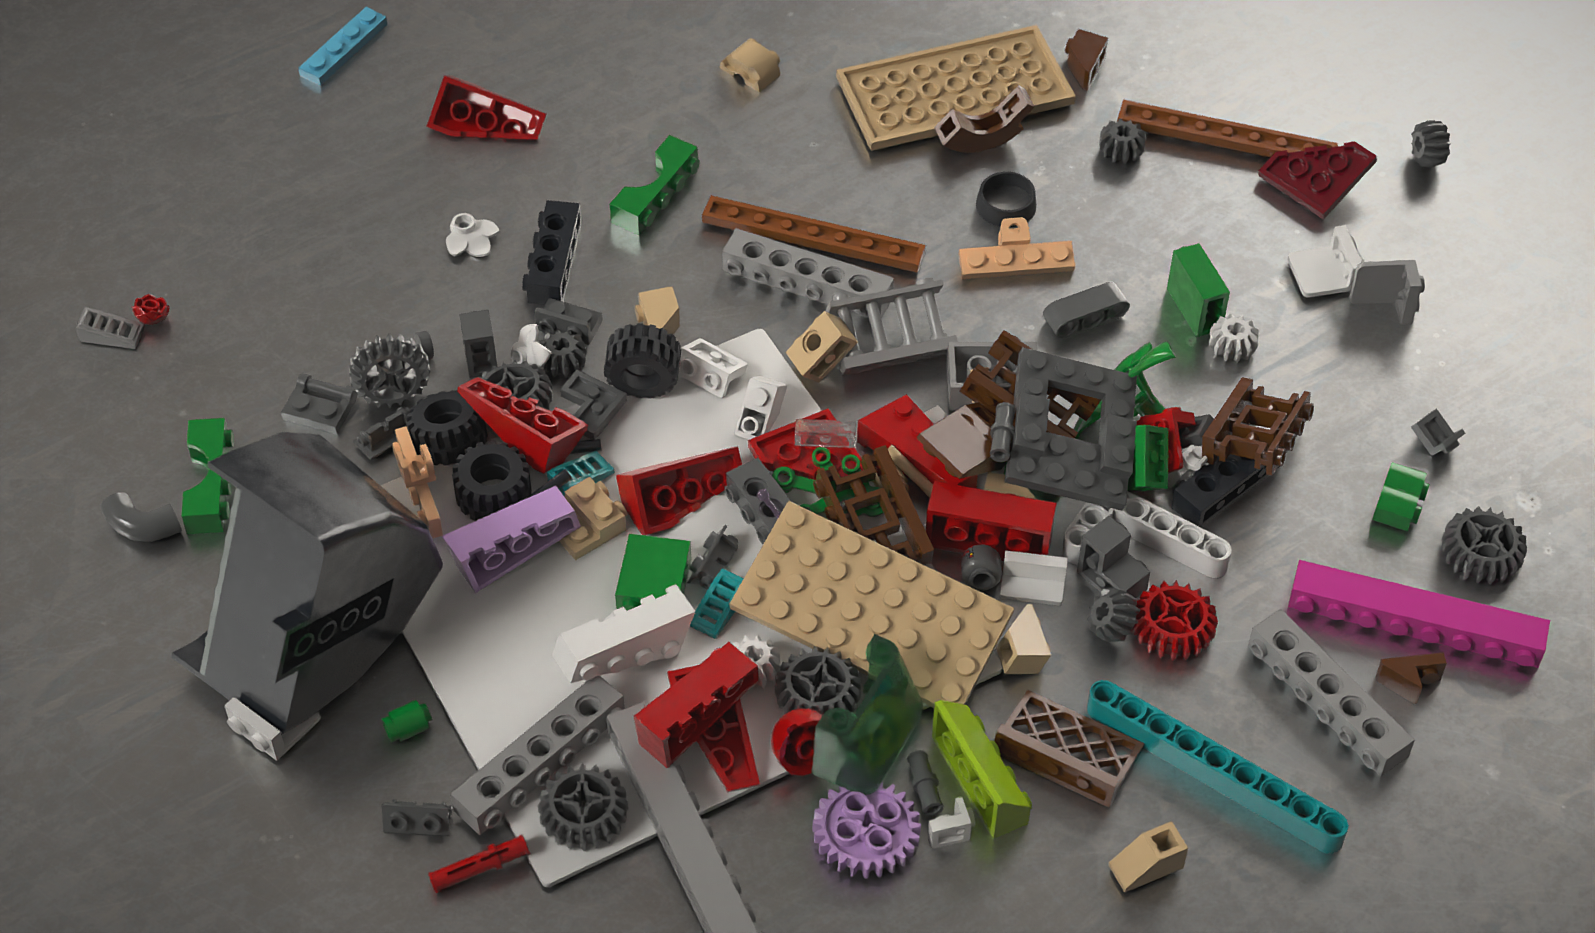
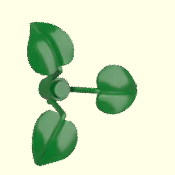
M1148 342L1136 352L1124 358L1114 369L1124 373L1129 371L1128 376L1130 378L1137 376L1136 384L1141 392L1135 396L1133 417L1138 414L1141 417L1162 413L1165 409L1152 393L1142 371L1163 361L1176 358L1168 342H1163L1153 349L1152 344ZM1102 400L1087 422L1081 417L1078 418L1074 430L1078 432L1075 439H1078L1087 427L1101 418Z

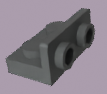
M552 298L547 300L543 308L537 307L534 312L535 324L538 325L539 331L554 335L557 329L561 333H565L570 329L572 335L579 334L582 342L590 345L603 321L601 312Z

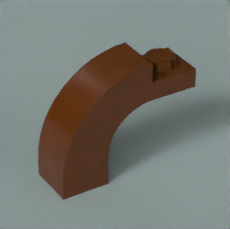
M1018 85L993 110L985 114L970 116L951 109L934 128L943 146L958 152L975 153L996 148L1017 136L1024 130L1020 122L1035 106L1026 89Z

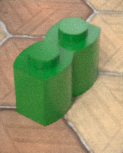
M1392 462L1372 520L1408 531L1410 523L1417 524L1422 507L1417 505L1418 500H1425L1430 484L1425 483L1427 473Z

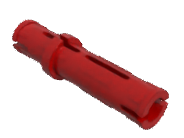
M523 834L497 846L494 843L487 846V850L434 872H429V879L434 891L438 893L440 890L493 868L500 870L503 868V864L529 855L530 851Z

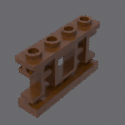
M1003 330L988 352L989 355L999 361L990 372L978 364L969 374L959 392L975 403L979 402L996 417V406L998 404L1007 402L1013 405L1016 373L1005 367V364L1009 360L1017 366L1018 355L1022 347L1032 348L1021 342L1018 337ZM996 376H999L1011 385L1007 391L993 382ZM1048 387L1047 395L1049 396L1047 399H1050L1049 412L1061 419L1058 425H1055L1048 420L1047 432L1074 439L1078 432L1067 425L1069 419L1075 413L1087 422L1101 399ZM1057 395H1060L1072 404L1069 410L1054 400ZM1015 412L1014 421H1013V426H1014V428H1015V421H1016V412Z
M1242 377L1202 436V457L1206 456L1208 458L1206 463L1214 464L1218 456L1219 461L1225 462L1230 454L1255 459L1254 468L1261 469L1264 465L1266 466V475L1273 476L1278 466H1283L1286 453L1293 450L1297 435H1302L1305 422L1310 421L1313 416L1314 404L1310 403L1311 392L1304 391L1300 398L1298 393H1293L1289 400L1264 395L1263 386L1253 389V379ZM1249 424L1257 425V426H1262V427H1267V428H1270V430H1269V429H1264V428L1255 427V426H1250Z
M886 445L875 448L873 455H863L861 464L864 470L840 478L834 465L828 467L826 471L824 468L817 469L816 481H813V486L817 497L824 499L827 506L825 507V514L828 520L872 541L876 540V543L920 564L926 565L932 562L934 548ZM877 473L883 488L867 493L864 483L875 480ZM852 488L856 497L845 500L842 509L835 493ZM879 503L888 522L863 530L855 510ZM901 525L907 540L891 545L887 536L899 532Z

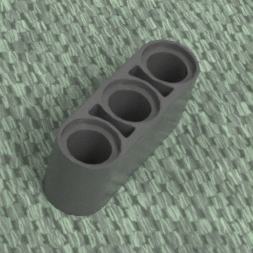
M1106 282L1050 303L1044 309L1043 317L1056 336L1063 339L1123 317L1128 312L1130 304L1114 282Z

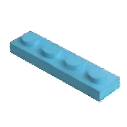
M365 7L298 68L300 76L321 86L388 25L387 17Z

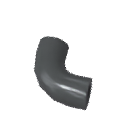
M123 492L112 494L101 503V511L107 522L119 535L132 541L153 542L168 538L182 531L170 503L156 510L143 512L136 509L129 495Z

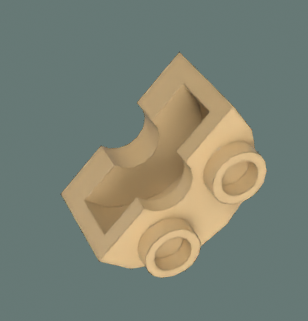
M749 38L723 59L720 64V68L733 77L736 74L741 75L745 80V84L759 93L781 76L778 66L780 58L773 50H767L753 38Z

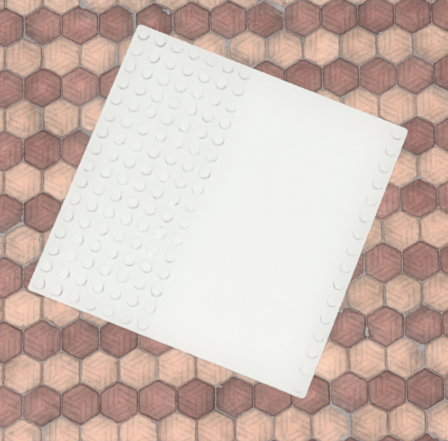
M763 329L753 330L716 346L748 364L744 375L729 382L726 395L722 398L679 375L674 389L666 392L663 396H655V398L649 399L647 397L636 398V396L632 395L627 396L626 403L596 438L601 440L602 451L597 452L615 471L614 474L602 480L608 489L609 498L613 503L617 500L621 502L616 479L618 474L735 446L739 448L742 465L754 460L755 458L748 448V439L734 435L751 377L763 376L787 384L780 413L770 431L822 411ZM575 404L563 410L574 415L581 406ZM583 435L579 441L592 439ZM499 436L489 440L496 441V444L504 442ZM591 452L569 454L564 463ZM596 462L592 464L596 470L601 469ZM456 463L449 466H443V464L434 465L436 480L427 483L440 516L443 535L475 522L470 519L469 514L464 515L461 512V507H458L452 478V468ZM529 465L533 493L547 483V473L543 474L536 471ZM587 468L583 469L586 474L591 473ZM578 473L574 475L576 478L580 477ZM781 474L778 479L781 482H787L790 477ZM402 477L380 485L417 516V511H420L419 505L413 506L408 488L406 489ZM493 479L482 484L495 485L502 482V480ZM872 481L869 482L870 486L876 487ZM795 488L791 492L786 493L792 503L799 506L802 504L811 505L820 500L815 493ZM725 490L701 504V507L695 512H690L680 519L679 523L674 527L645 535L691 541L692 564L698 554L703 556L707 549L703 547V544L712 531L718 533L724 525H727L723 534L736 537L738 549L727 565L719 560H716V562L724 566L725 570L742 578L746 576L763 546L757 536L756 529L751 523L747 524L744 521L740 508L735 502L731 503ZM825 512L819 514L820 516L826 518ZM628 513L625 517L626 531L579 559L575 560L558 541L477 593L474 592L457 568L443 537L433 538L441 556L443 567L407 626L402 631V634L478 770L588 681L581 680L570 683L552 657V653L560 633L595 618L602 622L612 611L616 610L615 593L629 534L642 535ZM884 513L876 517H869L865 514L858 517L863 530L888 522ZM901 525L899 532L887 536L891 545L907 540ZM931 563L925 565L935 570ZM689 570L687 581L693 573L691 570ZM696 578L690 584L686 583L684 596L694 610H696L708 590L703 588L699 584L700 581ZM720 595L718 596V598L723 599L727 602L729 601L728 599ZM711 605L710 608L722 613V610ZM735 612L716 639L689 626L678 655L669 659L664 658L649 662L643 666L637 665L617 673H608L600 676L624 696L625 708L641 702L647 706L670 688L667 671L699 665L715 649L721 648L726 643H743L745 635L750 640H755L759 634L762 642L771 639L773 647H778L780 651L781 665L782 662L788 663V658L791 654L799 657V652L802 648L807 653H811L812 648ZM706 615L703 616V619L713 624L716 623V620ZM994 651L976 685L1002 672L1001 661ZM859 672V678L862 681L861 699L859 703H856L854 713H848L846 722L837 718V724L834 727L838 733V747L836 751L930 706ZM766 681L764 689L759 684H754L752 689H749L740 698L760 786L727 792L697 741L674 762V765L679 764L686 778L684 785L688 793L693 791L700 807V810H698L699 815H703L789 774L778 763L771 749L772 730L776 722L785 715L784 708H779L777 704V697L774 691L775 682ZM607 729L600 734L598 740L593 745L586 746L578 752L569 765L574 771L580 770L579 768L582 763L586 766V770H591L595 764L599 767V773L608 769L611 773V778L618 777L621 787H624L626 790V800L629 806L626 812L627 820L625 824H621L619 834L611 833L612 840L610 843L601 839L599 840L600 846L598 849L593 846V843L587 844L585 851L581 849L580 844H576L570 850L567 847V841L558 846L555 842V836L548 837L545 827L540 823L539 817L541 815L538 813L541 790H546V784L535 788L527 795L526 800L520 806L513 807L504 814L515 837L523 834L530 854L526 855L540 882L545 887H551L658 836ZM565 733V734H562V735H560V736H568V735H570V734H569V733ZM541 753V754H538V755H536V756H544V755H546V754H545V753ZM569 765L562 766L557 771L565 775ZM556 772L552 774L550 780L556 781ZM514 774L512 777H518L522 774ZM583 800V807H581V815L584 814V807H586L585 800Z

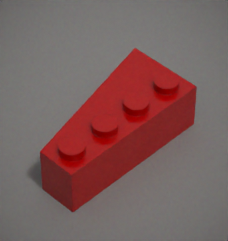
M907 394L858 420L857 443L864 448L868 446L874 450L886 445L888 449L893 445L932 484H934V481L977 488L978 475L961 479L956 478L946 471L945 465L937 457L929 455L924 450V445L917 439V436L934 424Z
M730 642L721 648L715 649L706 660L634 715L639 745L663 766L668 768L759 680L758 665Z

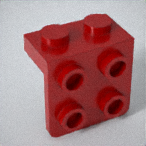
M1171 407L1164 409L1162 413L1140 417V420H1137V425L1168 428V474L1181 470L1183 468V457L1179 430L1196 425L1194 413L1181 411V407Z

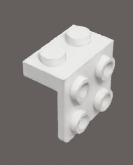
M1346 225L1334 228L1330 246L1294 251L1288 255L1290 267L1301 293L1305 297L1351 291L1357 265L1365 262L1364 258L1359 256L1355 238L1350 236Z
M235 697L224 705L228 716L227 723L230 728L237 734H242L258 750L266 752L276 761L320 720L318 711L308 720L281 735L278 729Z

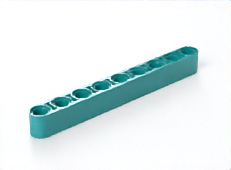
M1100 680L1091 686L1087 712L1095 721L1144 743L1143 748L1319 851L1333 854L1342 848L1349 824L1346 817L1338 811L1118 685L1107 680ZM1239 780L1245 781L1249 784L1241 783ZM1268 797H1273L1277 800H1271ZM1297 814H1303V815H1305L1306 817H1301V816H1298Z

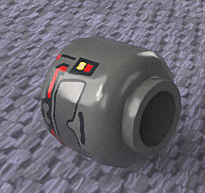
M983 544L968 548L961 560L963 581L967 586L975 590H989L995 587L1000 582L1002 576V562L998 551L989 545Z

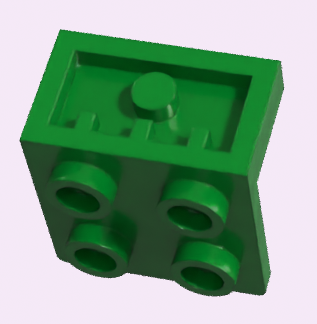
M1137 425L1133 473L1128 478L1127 491L1168 489V428Z

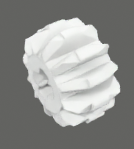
M1232 314L1228 318L1220 316L1217 323H1213L1210 330V348L1214 349L1215 356L1223 355L1225 362L1229 358L1234 359L1236 363L1241 358L1248 360L1251 354L1257 350L1259 343L1258 328L1254 327L1253 320L1245 321L1243 315L1239 318H1235Z
M759 634L755 640H750L745 635L743 643L734 642L733 645L758 665L759 680L755 684H759L764 689L766 681L774 683L776 673L780 672L781 661L780 651L778 647H773L771 639L762 642Z

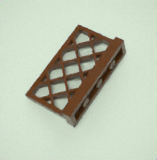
M1030 690L1026 691L1006 723H1001L994 739L999 748L1000 757L1110 808L1115 800L1118 789L1144 747V743ZM1031 703L1042 708L1044 713L1029 715L1026 707ZM1064 718L1070 721L1072 726L1058 728L1055 720ZM1048 721L1051 730L1037 732L1033 723ZM1027 725L1030 733L1024 734L1013 729V727ZM1094 732L1100 735L1102 740L1088 742L1084 733ZM1077 735L1081 744L1066 746L1063 737ZM1055 738L1059 747L1054 748L1043 743L1041 740ZM1122 745L1131 749L1132 752L1131 754L1117 756L1114 747ZM1106 748L1110 757L1096 760L1092 750ZM1085 752L1089 761L1084 762L1071 756V754ZM1114 766L1118 775L1114 776L1100 768Z

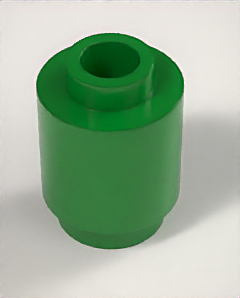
M414 700L387 712L388 716L381 719L390 741L399 740L402 742L428 730V722L432 721V716L425 703L420 705L417 700Z

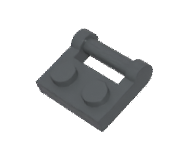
M301 373L297 379L295 389L281 411L282 419L338 434L358 394L352 386L342 387L312 379L311 375ZM309 390L342 399L339 403L307 393Z

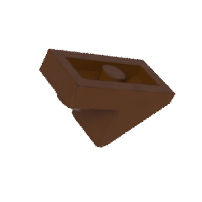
M1444 652L1381 659L1375 677L1381 685L1409 702L1417 704L1422 691L1421 683L1431 684L1441 681L1447 662Z

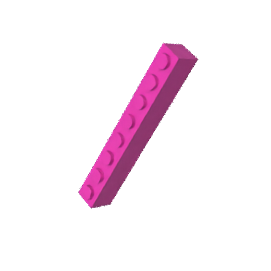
M1302 560L1298 562L1288 607L1301 612L1323 615L1333 620H1343L1366 628H1376L1395 635H1405L1421 639L1427 643L1446 645L1460 651H1470L1486 655L1489 658H1499L1518 663L1522 666L1539 668L1546 651L1550 620Z

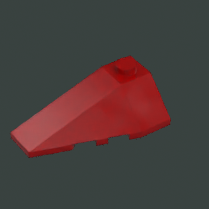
M444 75L426 127L455 137L538 140L547 114L451 75Z
M478 377L458 386L457 392L505 443H508L509 448L513 446L518 448L519 454L523 453L525 455L527 463L534 470L543 474L564 463L588 428V424L563 409L557 407L553 411L538 406L539 400L531 397L528 400L511 396L512 392L510 389Z
M735 446L618 474L616 479L621 502L642 535L674 527L679 523L680 519L690 512H695L708 499L724 491L725 486H727L726 473L741 466L742 462L739 448Z
M698 665L667 671L670 687ZM739 699L696 740L727 792L760 786L741 700Z

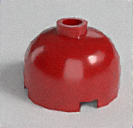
M799 708L789 711L776 722L771 733V749L778 763L792 775L804 776L818 771L820 768L817 765L822 763L825 758L829 762L838 747V733L832 723L818 711Z

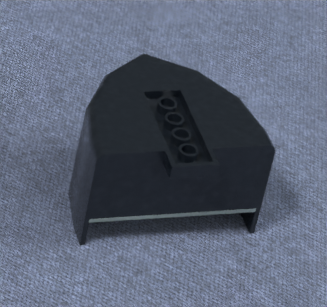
M280 432L230 451L208 462L207 467L236 487L235 497L230 511L231 517L225 537L223 558L220 562L221 568L215 588L213 608L210 613L209 629L195 641L172 652L174 660L229 701L235 697L278 729L281 735L308 720L354 685L405 629L443 567L441 556L427 525L319 434Z

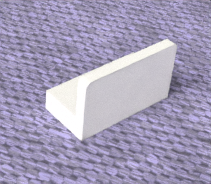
M1005 551L1000 598L1061 606L1068 558Z

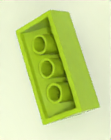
M944 700L936 701L934 705L932 738L992 838H998L1028 825L1030 810L1032 809L1031 800L1025 791L1021 792L1017 786L1012 768L1009 765H1004L995 741H990L986 736L981 718L978 715L974 716L968 705Z

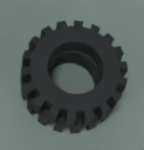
M637 323L634 326L631 324L625 325V328H618L615 330V334H611L609 337L604 364V377L607 378L606 381L609 385H614L615 388L627 393V396L632 395L636 396V398L647 397L648 399L655 398V396H663L666 392L672 391L674 385L678 382L681 345L679 341H676V337L673 334H668L664 328H656V325L650 324L648 326L643 323Z
M457 390L430 394L427 398L416 402L417 405L412 406L409 410L410 414H407V426L417 455H421L420 445L426 444L433 465L443 464V466H449L450 464L457 463V457L460 454L465 455V449L469 447L475 448L477 443L483 442V445L487 443L488 433L485 421Z
M489 441V444L483 445V442L477 443L475 448L469 447L465 449V455L460 454L457 457V463L453 465L452 478L457 505L461 507V512L464 515L469 514L470 519L474 521L518 503L532 494L529 465L523 453L519 454V449L515 446L509 448L508 443L496 444V441ZM488 480H502V482L495 485L482 484Z

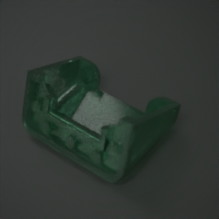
M874 634L866 648V659L869 662L868 679L863 685V693L866 696L855 713L842 708H833L822 716L815 729L812 767L813 775L849 791L860 792L864 795L872 794L879 788L919 722L923 711L922 698L899 649L892 641Z

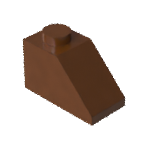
M1078 29L1075 36L1068 39L1065 47V53L1068 54L1067 66L1081 88L1088 91L1106 58L1108 37Z

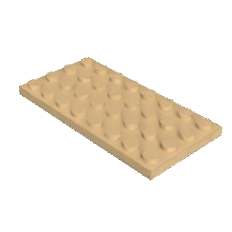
M1037 25L836 70V78L871 151L937 136L938 134L934 127L951 109L970 116L985 114L996 108L1018 85L1026 89L1035 106L1029 114L1075 104L1076 98Z
M790 501L784 507L729 603L730 609L812 649L815 646L818 652H824L827 647L832 655L840 651L842 655L841 660L850 658L852 667H857L859 672L933 708L935 702L939 700L966 704L1014 612V608Z

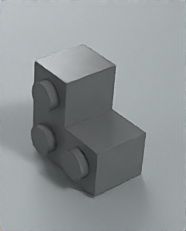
M1109 515L1082 535L1077 573L1098 591L1102 592L1103 589L1119 588L1125 590L1126 593H1129L1136 599L1143 591L1147 590L1150 571L1146 565L1128 553L1131 534L1123 524L1117 523Z

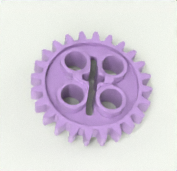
M866 778L864 785L859 786L858 782L852 779L850 788L841 782L839 783V793L830 789L828 790V799H820V806L815 809L813 820L814 843L819 844V854L828 853V864L838 861L839 872L847 866L850 867V875L852 877L858 870H862L864 878H868L869 872L872 870L875 871L878 877H881L882 868H886L889 872L894 873L895 862L904 867L906 865V856H914V849L919 845L921 831L919 812L913 811V801L905 802V792L897 795L894 794V784L884 789L882 788V780H879L875 786H871L869 778ZM854 808L859 809L860 811H852L850 809ZM882 817H890L892 819L888 820L883 819ZM846 835V836H850V837H852V838H848V839H847V838H842V837H840V836ZM874 844H881L883 847H876Z

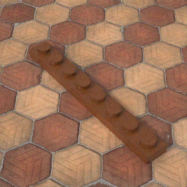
M1124 99L1117 122L1119 118L1123 122L1131 119L1133 125L1140 124L1142 131L1267 157H1271L1276 151L1287 150V153L1304 151V148L1327 145L1328 148L1338 146L1336 142Z
M712 195L702 213V223L732 230L737 228L762 237L917 273L926 250V245Z

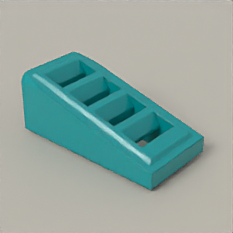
M597 451L552 468L547 472V482L566 469L572 479L559 488V491L565 497L564 491L586 478L591 477L597 483L614 474L615 471ZM596 462L601 469L596 470L592 464ZM587 468L591 473L586 474L583 469ZM578 473L580 477L576 478L574 475Z
M721 569L696 608L690 627L716 639L736 612L730 609L729 603L744 578ZM720 595L728 599L729 601L727 602L723 599L718 598V596ZM711 605L722 610V613L710 608ZM706 615L716 620V623L713 624L703 619V616Z

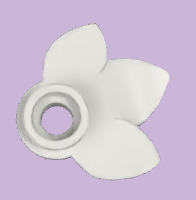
M460 213L453 218L450 224L451 233L446 238V247L453 256H458L467 251L472 256L484 257L489 254L491 249L489 238L497 235L500 230L490 220H475L468 213Z
M537 324L526 325L520 330L519 340L513 344L511 349L512 362L515 360L517 364L527 361L529 365L537 364L539 369H544L543 365L550 358L551 351L537 342L539 333Z

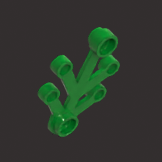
M818 447L813 451L812 461L815 466L824 468L825 471L828 470V467L833 466L830 461V452L827 448ZM824 453L827 459L822 462L818 461L816 455ZM852 454L845 456L842 460L843 472L851 475L861 471L859 458ZM848 461H854L857 466L854 469H848L845 464ZM779 467L772 474L785 493L791 492L794 488L815 493L813 481L816 480L797 476L789 467ZM781 474H787L790 479L787 482H781L778 477ZM869 482L864 483L867 493L880 489L879 487L870 486ZM852 489L835 493L839 503L856 497ZM823 498L811 505H800L817 515L825 512V507H827ZM879 503L855 510L857 517L863 514L869 517H876L884 513Z

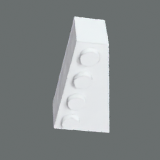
M675 584L666 588L667 594L655 599L653 595H649L641 599L640 603L642 605L626 611L624 607L612 611L602 622L595 618L560 633L552 657L570 683L591 680L596 676L617 673L626 668L637 665L643 666L649 662L664 658L669 659L679 654L695 610Z

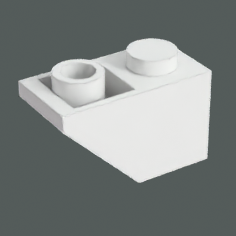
M763 376L751 377L734 435L750 440L769 432L780 413L787 384Z

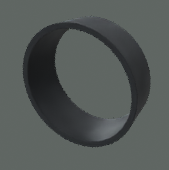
M1004 171L994 173L982 182L976 199V209L985 221L1000 227L1002 220L1007 218L1023 217L1028 222L1033 218L1037 209L1034 185L1028 178L1015 172ZM1012 185L1026 191L1031 196V200L1019 209L1003 210L989 204L985 200L983 193L994 186Z

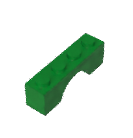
M669 135L655 151L656 172L660 176L654 182L645 186H625L610 203L611 223L638 236L646 227H650L661 209L664 210L668 206L673 195L681 191L690 175H694L700 165L697 146Z
M225 418L188 420L187 447L191 461L209 469L207 467L209 461L228 453L229 448L234 447L233 430H228ZM209 469L206 477L197 486L183 491L181 517L186 534L224 532V521L230 518V508L228 501H226V495H231V483L211 469Z

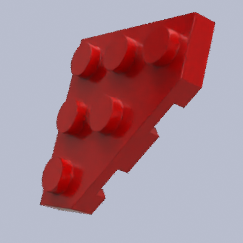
M829 408L748 440V448L754 458H759L768 471L774 472L779 467H789L797 476L816 480L817 469H820V467L814 465L812 453L818 447H825L829 450L830 461L835 466L840 478L848 476L842 470V460L847 455L857 456L860 460L861 471L864 470L861 464V456ZM819 453L816 455V459L822 462L827 459V456L824 453ZM848 461L845 466L848 469H854L857 464L854 461Z

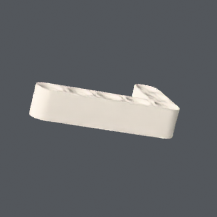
M1128 491L1126 506L1122 511L1086 502L1066 529L1064 535L1062 555L1068 558V563L1078 565L1082 535L1108 515L1117 523L1123 524L1131 534L1132 539L1211 578H1219L1226 574L1232 552L1231 545L1225 539Z

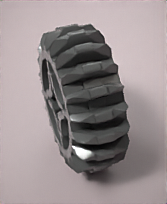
M388 333L384 339L376 335L374 342L365 340L364 347H357L356 355L351 356V365H349L348 369L349 377H351V386L353 389H356L358 397H364L367 404L375 401L377 407L387 403L389 408H391L392 404L397 402L402 406L405 399L413 402L414 394L422 395L423 387L427 386L428 377L430 376L429 360L426 353L423 352V348L420 344L415 345L412 337L404 340L402 334L397 338H392L390 333Z
M514 360L512 364L506 365L503 362L502 366H492L490 372L484 371L482 373L481 379L510 389L512 392L511 396L528 400L529 397L539 400L538 406L549 410V404L552 402L553 397L551 380H549L544 369H539L537 364L529 365L527 361L517 364Z
M1478 506L1474 509V512L1466 508L1462 514L1456 513L1453 519L1447 523L1441 539L1443 544L1442 554L1447 556V564H1455L1454 573L1464 572L1465 579L1470 576L1475 577L1477 584L1482 579H1486L1491 585L1495 579L1502 583L1506 577L1512 578L1516 571L1522 567L1523 558L1527 554V536L1522 535V526H1514V518H1504L1503 511L1499 514L1493 513L1491 507L1487 511H1482Z
M814 646L811 653H807L802 648L799 652V657L791 654L788 658V663L782 662L780 672H777L775 677L776 685L774 687L779 708H784V714L799 708L816 710L832 723L833 727L837 724V718L846 722L848 713H854L856 703H859L861 699L862 681L859 678L857 667H852L850 658L841 660L842 655L840 651L832 655L828 647L824 652H818V649Z
M582 763L579 768L580 770L574 771L569 765L567 774L564 775L557 771L555 775L556 781L547 780L546 790H541L540 802L538 804V813L541 815L539 817L540 823L545 827L548 837L555 836V842L558 846L567 841V847L570 850L576 844H580L581 849L585 851L587 844L593 843V846L598 849L600 846L599 840L602 839L610 843L612 840L611 833L619 834L621 824H625L627 820L626 812L629 806L626 800V790L624 787H621L618 777L611 778V773L608 769L599 773V767L596 764L591 770H586V766ZM583 800H585L586 807H584V814L581 815V807H583Z

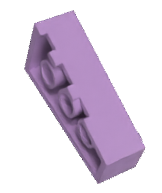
M554 486L442 537L457 568L474 592L477 593L581 526L574 509L559 489Z

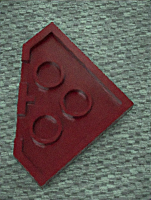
M1355 141L1345 142L1344 146L1327 148V145L1307 147L1304 148V151L1298 152L1276 151L1258 170V175L1324 220L1377 162V155Z

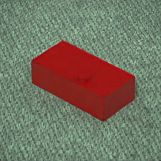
M934 481L927 508L926 533L933 548L964 554L968 548L974 545H989L998 551L1001 561H1004L1005 551L1049 555L1057 503L1016 496L1011 493L1005 494Z

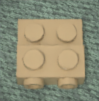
M588 477L564 491L565 499L574 509L581 527L559 540V542L575 560L626 531V509L620 501L617 500L613 503L610 500L608 489L602 481L595 483L591 477Z

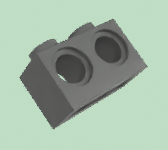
M488 309L459 314L469 378L480 377L484 371L490 372L492 366L497 367L494 336Z

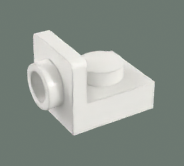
M963 797L955 798L954 815H941L934 820H929L928 840L931 849L970 841L971 827H975V818L972 808H966Z

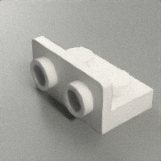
M699 338L681 347L678 375L722 398L726 395L729 382L744 375L748 364Z

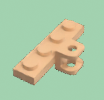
M1025 218L1003 219L998 235V246L959 249L962 279L1074 271L1075 260L1072 241L1030 244L1029 226ZM1013 225L1018 226V228H1011V229H1009L1010 226H1013Z
M407 426L395 429L397 442L392 443L394 454L406 489L408 488L412 504L413 506L419 505L420 511H417V516L427 525L432 538L443 536L440 516L427 484L436 480L434 465L426 444L420 445L421 455H417Z

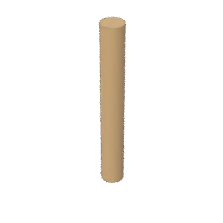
M891 445L888 451L894 464L930 498L933 484L904 455Z

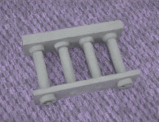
M925 278L917 281L916 285L851 298L848 294L832 298V301L829 302L826 308V312L830 314L838 313L839 318L843 320L855 338L856 334L850 310L867 307L876 344L873 352L863 353L862 350H859L857 343L846 354V357H843L839 364L842 376L947 355L948 342H958L956 335L947 337V333H943L934 294L939 293L944 285L943 280L933 281V278ZM923 297L932 333L930 340L919 342V339L915 338L906 299ZM895 302L904 338L902 346L891 348L890 344H887L878 307L880 304Z

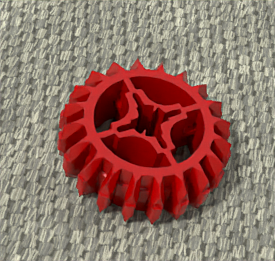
M1177 580L1173 583V586H1169L1165 581L1160 584V588L1152 584L1149 592H1142L1136 605L1141 611L1136 616L1138 623L1134 624L1133 631L1134 635L1139 636L1140 645L1148 644L1147 649L1149 653L1157 650L1159 651L1160 658L1168 654L1172 661H1174L1177 655H1181L1185 661L1190 653L1197 657L1201 653V649L1207 650L1210 641L1215 638L1218 619L1215 616V606L1210 605V596L1201 597V588L1193 591L1189 583L1182 587L1179 586ZM1157 611L1159 614L1158 620L1153 621L1151 614ZM1196 619L1199 626L1193 630L1191 628V621Z

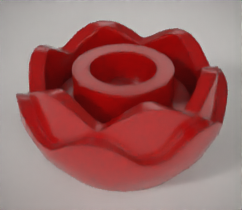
M146 294L142 298H136L134 306H132L134 316L146 325L159 324L167 317L170 309L163 297L156 298L151 294Z

